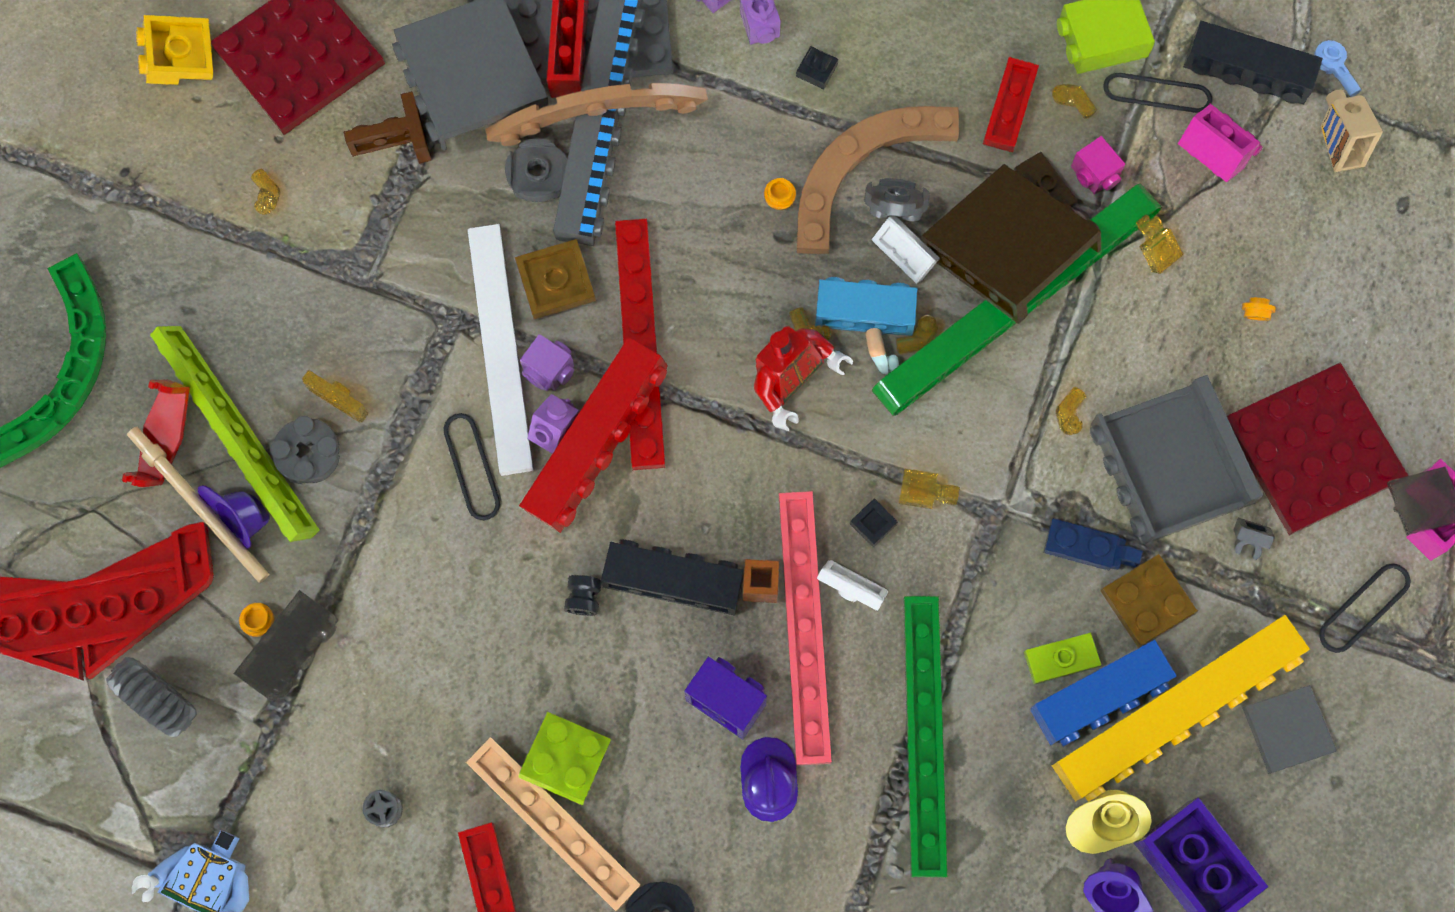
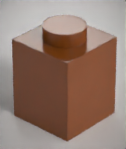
M745 559L743 601L777 603L779 561Z

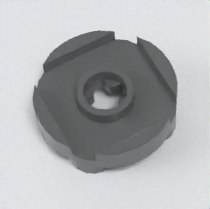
M530 139L519 144L520 148L516 149L513 154L511 152L505 163L507 182L514 195L519 199L530 202H544L560 197L567 164V157L564 152L557 148L553 142L546 139ZM539 164L546 171L541 176H534L529 173V170H534L535 165Z
M885 178L880 179L877 186L872 187V182L866 185L864 202L870 207L869 213L874 217L885 218L892 215L902 216L903 219L908 221H918L921 219L922 213L928 209L930 193L924 187L923 192L916 190V183Z
M301 416L295 421L286 424L278 432L271 445L270 452L276 468L289 481L296 484L318 483L328 478L336 469L340 459V444L336 434L326 423L318 419H311L308 416ZM312 444L311 450L314 454L310 458L306 455L299 458L300 447Z

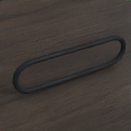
M1113 73L1105 79L1103 84L1105 94L1110 99L1120 102L1199 113L1212 103L1210 91L1205 86L1126 73ZM1115 77L1194 88L1202 90L1206 94L1208 101L1204 107L1192 108L1119 97L1109 91L1108 83Z
M454 414L447 419L443 429L466 506L471 516L475 519L489 520L498 513L500 498L474 420L466 414ZM458 418L466 419L471 425L495 499V508L488 515H478L473 510L452 445L448 428L450 423Z
M1394 563L1381 567L1322 625L1319 638L1324 648L1335 653L1344 652L1349 649L1407 592L1411 583L1407 570L1401 565ZM1392 568L1402 572L1405 577L1403 589L1355 636L1339 648L1332 647L1326 642L1324 634L1327 627L1379 576Z

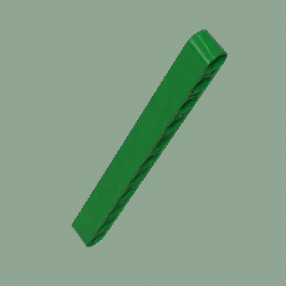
M1141 183L1132 187L1091 219L1101 230V251L1097 253L1092 248L1086 250L1027 303L1028 314L1159 213L1162 206ZM985 300L881 379L873 387L872 392L890 414L896 416L1013 327L1016 322Z

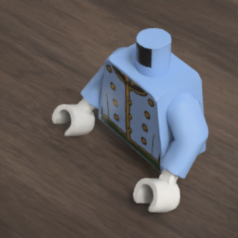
M220 830L211 848L197 843L183 847L163 860L148 875L136 877L132 883L131 893L134 894L137 889L142 887L147 888L148 890L142 895V901L149 902L154 896V888L157 887L159 888L158 893L197 912H243L249 902L248 876L245 873L246 865L230 858L240 838Z

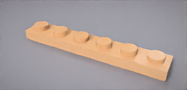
M491 737L466 762L616 912L639 889L641 884L543 788L518 778L522 767Z

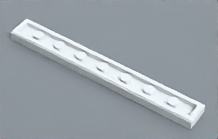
M499 224L469 228L468 237L499 473L501 476L534 471L530 440L527 439L529 432L501 228Z

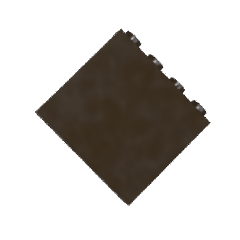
M1006 164L998 168L922 235L923 243L940 258L937 264L1018 324L1028 316L1027 303L1086 250L1092 248L1097 253L1101 251V230L1093 221L1085 220L1075 213L1070 205L1059 202L1044 187H1037L1027 180L1022 172L1019 170L1014 171Z

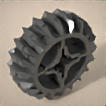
M125 657L121 663H117L111 670L112 673L106 678L107 685L114 694L149 724H152L170 737H177L182 731H186L192 724L191 721L197 715L196 709L187 699L154 671L134 658Z

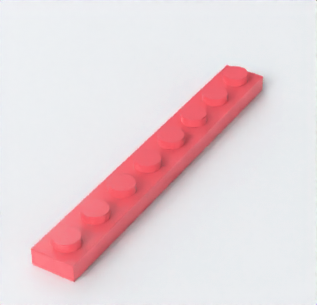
M813 491L779 493L796 766L831 764L819 580L817 579L818 561Z

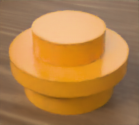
M776 178L766 185L764 198L770 207L783 210L794 203L796 190L790 181L784 178Z
M1251 297L1249 303H1242V310H1245L1244 318L1259 321L1271 320V315L1275 313L1276 307L1269 305V299Z
M252 603L242 610L239 624L247 635L261 637L272 629L274 614L267 605Z

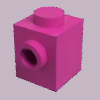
M1100 136L1076 153L1071 168L1076 172L1080 184L1085 188H1089L1095 195L1102 189L1108 191L1115 187L1122 179L1120 175L1126 164L1105 139Z

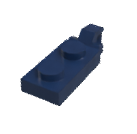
M1053 518L1050 522L1043 552L1109 571L1110 569L1119 570L1121 564L1136 568L1140 564L1143 551L1125 546L1126 540L1118 538L1119 536Z

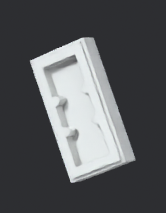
M889 216L872 238V241L916 284L925 278L940 259L896 216Z
M832 560L827 561L817 577L818 580L839 590L838 593L843 598L853 602L858 600L877 611L888 594L887 589Z

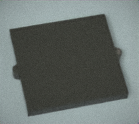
M1446 466L1387 482L1395 504L1393 510L1399 514L1407 536L1455 523V489Z

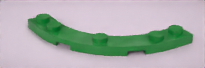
M77 253L47 268L65 304L69 333L71 334L70 350L66 352L63 365L56 377L59 380L48 395L44 394L24 414L0 427V468L30 453L59 433L83 406L98 378L106 345L105 314L96 286L82 258Z

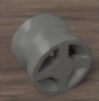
M376 790L370 793L363 803V814L366 820L382 828L396 824L403 812L400 799L385 790Z

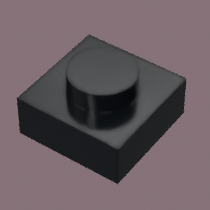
M875 498L850 521V525L872 547L878 544L898 524V521Z

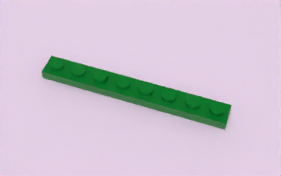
M904 596L911 878H946L948 876L939 596Z

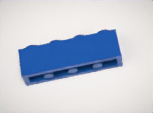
M1153 640L1036 703L1030 708V711L1050 746L1060 741L1064 747L1080 738L1081 735L1078 731L1090 725L1092 730H1095L1111 721L1108 714L1120 709L1122 714H1125L1141 705L1138 698L1150 693L1151 697L1154 698L1169 690L1171 687L1168 682L1177 676L1156 640Z

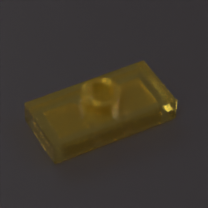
M310 370L303 376L302 382L310 392L357 422L362 423L369 414L362 403L349 396L351 391L341 383L334 381L330 384Z

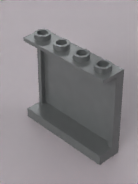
M476 0L394 29L397 41L392 43L394 53L398 62L404 60L407 69L403 70L409 88L416 87L418 95L414 96L418 110L421 115L427 113L430 122L425 123L432 142L439 141L442 151L447 150L445 140L499 121L535 104L539 106V109L549 106L548 96L505 0Z
M1208 375L1195 379L1190 386L1103 417L1102 413H1099L1091 423L1090 434L1096 446L1100 445L1105 456L1103 457L1104 467L1110 476H1114L1118 485L1116 488L1118 499L1123 506H1127L1132 517L1130 518L1131 528L1137 537H1141L1143 544L1253 505L1263 496Z

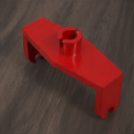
M168 379L150 380L148 388L158 389L159 393L144 423L143 433L153 444H158L167 454L165 458L172 464L184 437L190 387ZM140 451L138 471L123 473L121 479L125 483L132 482L131 485L150 487L162 485L165 477L155 466L150 467L141 457L143 453Z

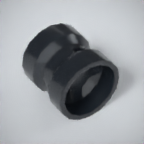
M585 575L569 576L567 588L572 593L565 600L564 611L582 616L597 615L599 604L594 595L601 591V580Z

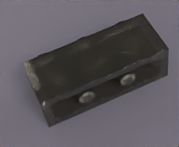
M299 590L233 674L272 702H275L278 698H283L292 688V679L299 670H305L312 663L315 657L313 652L320 643L327 642L333 636L337 628L335 624L338 622V619Z

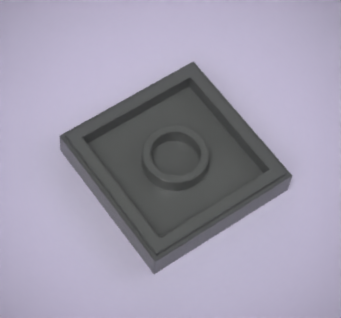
M1310 685L1243 707L1268 774L1337 752Z

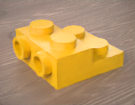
M143 16L142 27L136 28L137 46H143L144 55L138 56L139 74H145L146 83L179 85L180 79L212 80L213 64L209 18Z

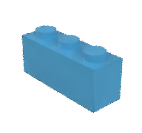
M829 277L826 280L819 279L815 328L866 332L871 328H878L883 334L912 336L915 327L918 288L910 287L905 283H893L890 286L878 285L877 282L872 280H861L855 283L845 282L844 279L839 277Z

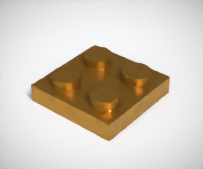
M577 239L515 257L533 319L596 301Z
M1159 554L1100 590L1138 648L1198 611Z

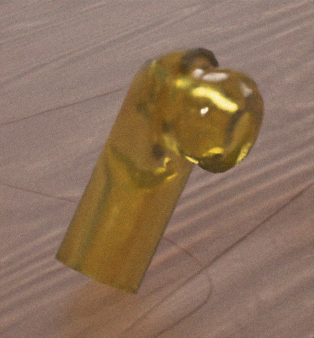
M1060 84L1053 88L1052 97L1054 101L1061 105L1076 107L1084 119L1091 117L1097 111V108L1080 86Z
M258 169L251 176V180L260 189L257 201L254 203V208L258 213L268 215L271 210L276 208L281 192L278 185L264 169Z
M803 307L789 312L795 331L799 328L814 329L827 341L830 340L832 336L831 329L827 325L815 326L810 324Z
M924 315L918 320L919 325L912 336L896 338L898 354L919 351L930 343L938 331L936 319L931 315Z
M1073 387L1056 408L1059 428L1066 435L1078 434L1083 428V422L1079 421L1076 409L1084 401L1086 395L1077 387Z

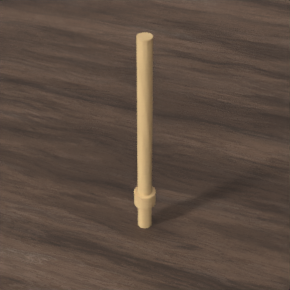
M137 426L132 428L127 433V436L143 453L141 457L150 467L155 466L250 574L259 583L263 582L270 575L171 465L165 458L167 454L158 444H153Z

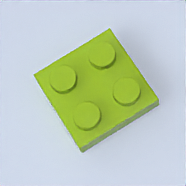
M547 712L518 778L583 805L611 739Z

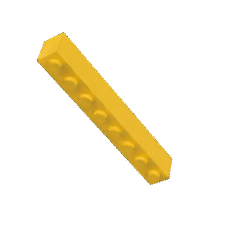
M1284 615L1059 760L1052 767L1075 801L1085 797L1090 802L1106 791L1102 785L1114 778L1116 783H1119L1133 774L1134 770L1131 766L1141 759L1146 765L1162 755L1163 752L1160 747L1171 741L1174 746L1192 735L1188 730L1190 727L1198 722L1202 728L1220 717L1217 710L1227 704L1232 709L1248 699L1244 692L1253 686L1260 691L1274 682L1276 678L1273 676V673L1283 668L1287 673L1302 664L1304 660L1301 658V655L1309 651L1310 648L1287 616Z

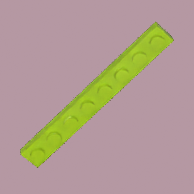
M157 326L150 336L158 346V350L165 356L175 371L176 377L183 385L190 387L189 393L192 396L193 402L200 408L212 430L217 433L227 448L228 454L244 473L245 479L252 485L262 500L263 506L271 513L279 525L282 534L287 537L289 542L313 538L320 531L283 475L278 471L274 462L181 326Z

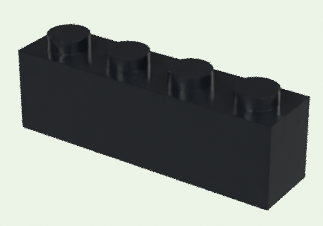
M1200 20L1192 37L1183 68L1190 69L1198 75H1209L1222 79L1227 84H1238L1251 88L1260 94L1274 95L1283 98L1288 103L1304 105L1314 90L1323 58Z
M620 539L619 543L610 542L601 583L603 588L735 616L744 570L738 569V564L734 562L719 560L718 564L705 562V557L697 554L686 553L685 557L672 555V551L664 547L653 546L652 550L639 548V544L634 541Z

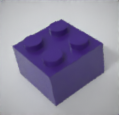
M708 656L684 691L686 702L743 740L766 707L767 695L763 692L765 688L750 677H747L745 681L734 673L736 668L726 660L718 657L715 661Z

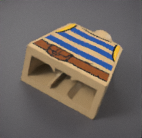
M1335 90L1326 96L1329 108L1321 124L1322 134L1334 172L1365 167L1383 131L1365 97L1359 95L1347 98L1344 90Z

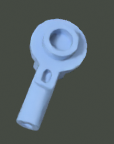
M1331 40L1319 44L1314 55L1323 58L1320 69L1325 71L1326 74H1333L1343 85L1350 97L1357 95L1362 89L1344 65L1347 59L1345 48L1340 43Z

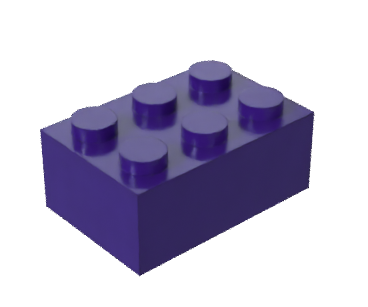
M1199 798L1186 802L1151 829L1142 839L1134 843L1186 912H1237L1268 888L1265 881Z

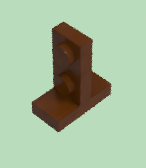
M413 91L400 94L405 117H390L381 123L369 126L358 125L352 128V130L343 132L352 157L412 142L419 164L432 161Z

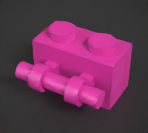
M1212 104L1193 117L1178 142L1191 156L1198 159L1225 182L1230 181L1241 172L1252 155L1254 157L1257 156L1263 148L1260 144L1261 142L1255 139L1252 133L1248 130L1245 131L1229 115L1223 114Z

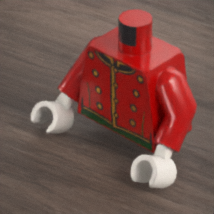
M785 326L781 331L772 334L770 342L760 351L755 359L757 374L754 390L768 411L774 412L772 417L773 425L789 431V428L786 426V419L797 424L799 418L796 413L785 410L782 406L824 363V359L828 358V367L841 375L845 374L839 369V364L842 360L851 365L853 364V360L849 356L839 351L834 352V346L814 329L799 328L795 331L790 326Z

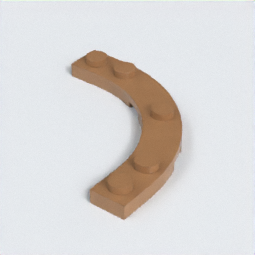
M651 83L649 89L641 88L631 90L630 84L608 86L557 97V104L540 109L538 105H532L498 121L485 130L487 141L501 142L503 146H512L520 143V139L527 135L539 133L541 131L540 128L583 114L597 116L606 113L610 109L630 107H655L659 111L674 109L678 110V113L684 114L695 111L697 109L696 106L707 101L708 97L706 88L672 83Z
M917 106L893 109L864 119L839 135L817 159L803 187L798 213L797 253L829 254L831 209L840 184L848 172L850 173L872 151L882 146L888 147L909 141L957 142L959 136V107Z

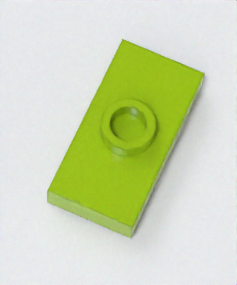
M1091 632L1024 651L1034 685L1101 666Z

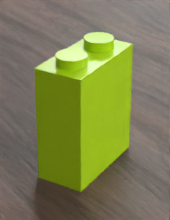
M1081 0L1064 4L1060 18L1057 19L1058 33L1061 37L1064 36L1067 44V59L1070 64H1074L1077 74L1147 58L1155 43L1140 0Z

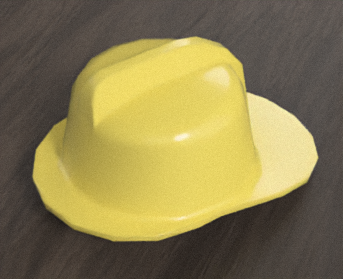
M1116 789L1105 791L1095 800L1076 808L1068 817L1065 828L1067 838L1073 847L1081 852L1096 854L1142 839L1148 833L1152 820L1150 810L1142 800L1136 796L1129 795L1127 792Z

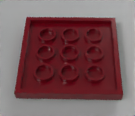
M270 0L211 41V46L283 135L385 65L382 56L334 0Z
M1341 362L1227 415V419L1254 476L1289 536L1409 477Z

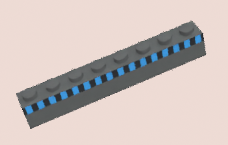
M599 0L581 91L630 84L631 86L633 68L629 67L631 57L636 58L639 38H635L636 28H642L644 20V9L640 8L639 0ZM626 108L610 109L606 113L597 116H589L588 114L576 116L553 229L556 240L567 242L577 239L578 244L594 246L596 236L601 237L604 218L600 217L602 206L607 207L610 188L606 187L607 177L614 174L616 158L611 156L613 146H619L621 127H617L619 116H625Z

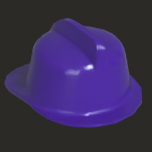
M201 485L198 487V494L240 540L246 549L251 548L250 538L270 520L269 513L255 496L246 492H233L220 496L207 486Z
M771 737L756 739L747 746L741 758L742 796L745 807L751 815L761 821L774 822L784 819L789 815L797 803L796 762L791 749L781 740Z
M1112 858L1107 859L1097 872L1089 875L1084 881V894L1095 912H1154L1143 892L1142 882L1138 873L1127 865L1115 863Z

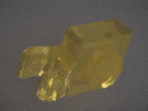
M1145 215L1136 222L1138 229L1146 240L1139 247L1153 273L1161 274L1183 256L1171 229L1164 228L1159 217L1155 216L1150 220L1149 216Z
M905 469L899 504L932 509L934 500H937L944 504L957 505L960 487L937 484L938 474Z

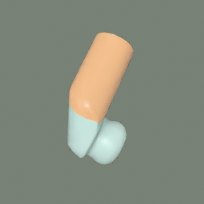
M871 328L865 333L869 354L879 372L888 375V372H892L899 366L898 357L894 354L886 356L881 330Z

